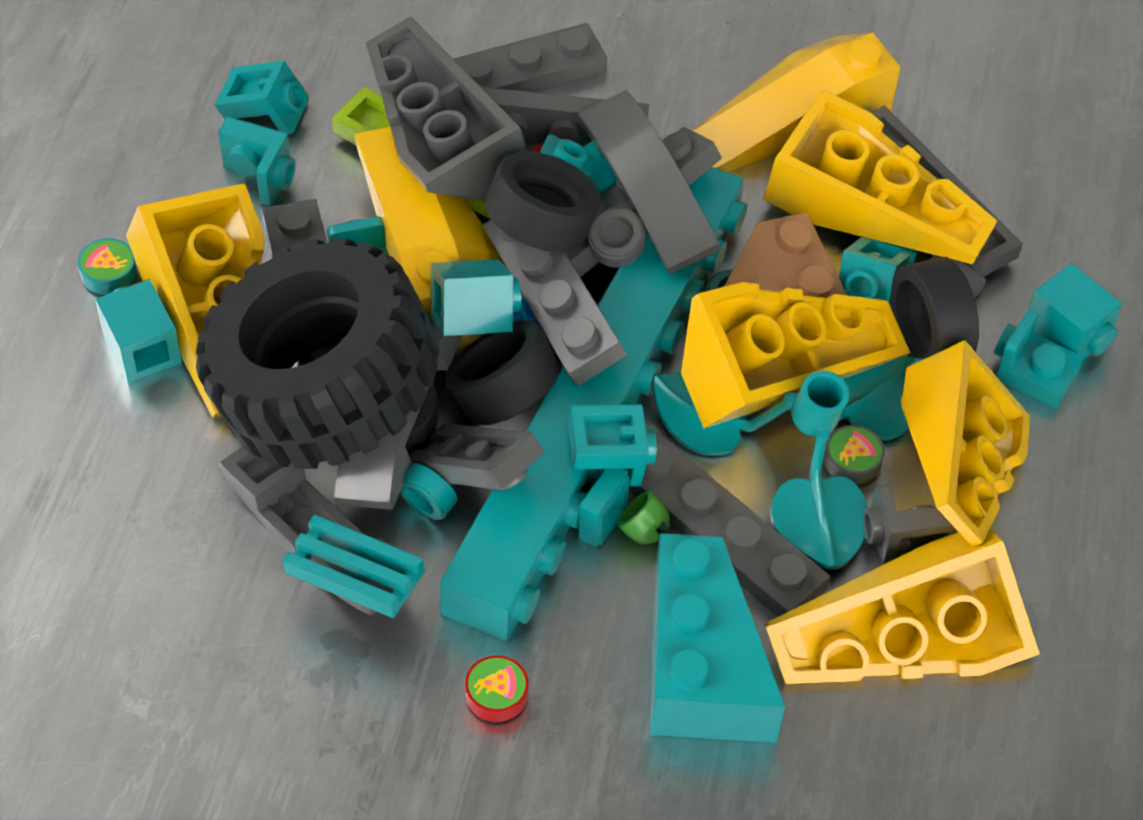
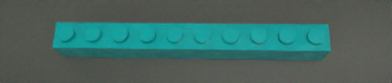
M711 167L689 186L719 243V251L669 275L645 233L646 244L642 255L632 264L618 269L598 307L626 351L627 356L578 387L569 376L565 367H562L555 384L550 388L526 432H533L544 453L527 468L528 473L521 482L503 491L493 489L440 581L441 615L506 642L509 640L518 621L524 624L528 623L539 600L540 589H537L544 573L552 576L556 572L566 547V542L563 541V538L570 526L576 529L579 528V505L588 494L594 481H597L605 470L573 468L567 421L570 405H636L642 393L648 396L651 395L655 376L661 372L662 364L659 361L664 351L672 354L680 341L684 328V322L681 320L686 311L690 312L692 297L705 291L706 282L703 279L708 271L712 273L718 271L726 252L727 242H725L728 233L736 235L743 224L748 207L747 203L741 202L744 178Z

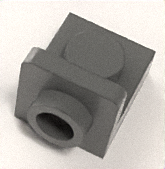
M889 484L876 485L871 508H865L863 512V527L866 540L869 544L877 545L882 565L924 544L958 532L937 507L932 505H918L905 511H897Z

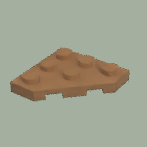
M807 212L757 223L725 286L739 282L759 284V289L781 292L786 288L802 289L803 295L828 298L833 294L847 295Z

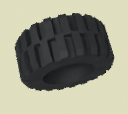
M333 238L331 244H325L324 241L315 239L304 241L302 247L295 250L285 247L273 252L274 258L261 265L257 261L245 269V277L235 284L231 281L221 292V302L218 306L211 305L204 319L203 326L206 330L200 331L196 348L198 378L204 386V391L235 438L253 456L262 457L265 462L283 467H288L292 462L294 467L299 469H318L319 462L325 461L332 466L349 462V455L361 450L366 455L380 447L378 441L387 434L391 433L395 436L406 426V416L410 411L417 413L428 394L424 387H432L438 368L436 361L439 355V343L434 332V326L402 266L392 256L384 254L382 249L360 242L357 246L355 241ZM345 337L324 356L305 365L292 368L300 358L312 349L331 340Z

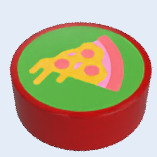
M493 655L480 659L471 666L466 675L465 699L468 707L476 716L490 722H503L516 717L524 709L528 700L529 681L527 673L517 661L506 656Z

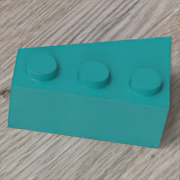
M660 533L655 570L650 736L777 743L785 705L723 537Z

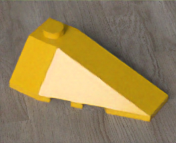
M873 32L839 35L793 52L692 131L714 142L722 159L712 167L728 173L778 154L822 89L868 112H872L884 105L891 111L901 67Z
M822 89L776 156L763 200L792 215L807 212L813 225L973 264L992 233L997 220L949 179H937L919 164L921 155L909 145L903 148L899 147L882 132L884 124L872 113Z
M391 127L355 133V143L377 217L382 218L385 227V244L388 255L392 256L402 266L429 318H431V263L499 259L506 267L482 226V222L464 198L427 192L402 165L396 151Z
M245 183L140 205L137 207L126 234L142 280H151L176 328L180 355L212 418L221 415L204 391V386L198 378L196 348L199 333L202 330H206L203 324L211 305L218 306L220 304L221 292L231 281L236 284L245 277L244 270L258 261L261 265L262 254L265 251L264 232Z
M739 282L702 292L692 297L681 375L703 428H707L777 404L783 400L787 392L798 395L805 378L811 373L829 371L844 379L904 357L910 351L887 300L833 294L828 298L803 295L802 289L786 288L781 292L759 289V284Z
M966 340L906 368L901 406L937 509L972 547H975L984 542L1000 510L999 494L1009 490L1014 482V478L1011 475L1012 469L1022 465L1027 457L1030 415Z
M991 529L984 542L975 547H972L959 532L924 544L764 624L785 684L860 681L863 677L891 675H900L902 679L923 678V674L958 673L960 677L982 676L1040 654L1004 542Z

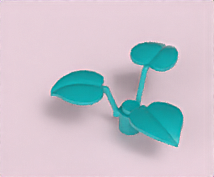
M904 356L844 379L829 371H817L805 378L798 395L787 392L782 401L757 417L748 419L750 414L707 428H703L681 372L656 374L653 382V393L658 414L669 433L685 448L707 456H723L732 453L739 443L741 430L753 432L787 410H790L793 422L803 434L815 438L809 471L810 480L801 478L791 479L778 488L771 501V523L773 529L814 563L826 569H839L855 557L864 541L863 512L868 506L860 488L848 477L832 476L822 480L821 468L826 443L830 433L837 426L838 421L845 418L848 425H860L869 428L882 441L896 439L903 435L909 429L901 406L906 368L922 359Z

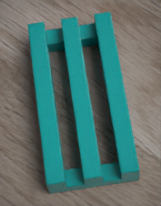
M314 514L308 523V534L301 533L295 541L296 551L294 553L288 551L282 559L285 574L395 618L425 572L423 558ZM312 556L343 568L344 572L361 580L368 578L390 587L394 591L391 594L311 561L310 558Z

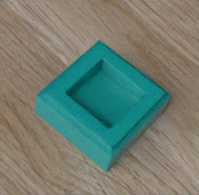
M605 469L579 505V540L595 548H598L599 545L602 546L616 526L619 515L628 505V471L624 469Z

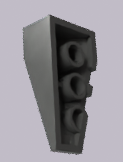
M410 16L366 42L399 160L429 193L486 202L488 190L498 165L507 155L520 151L528 152L521 129Z

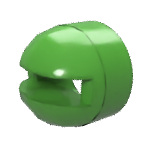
M646 491L634 498L623 509L616 524L629 538L639 544L649 545L656 543L660 539L656 529L664 532L668 531L670 527V514L665 505L652 491Z

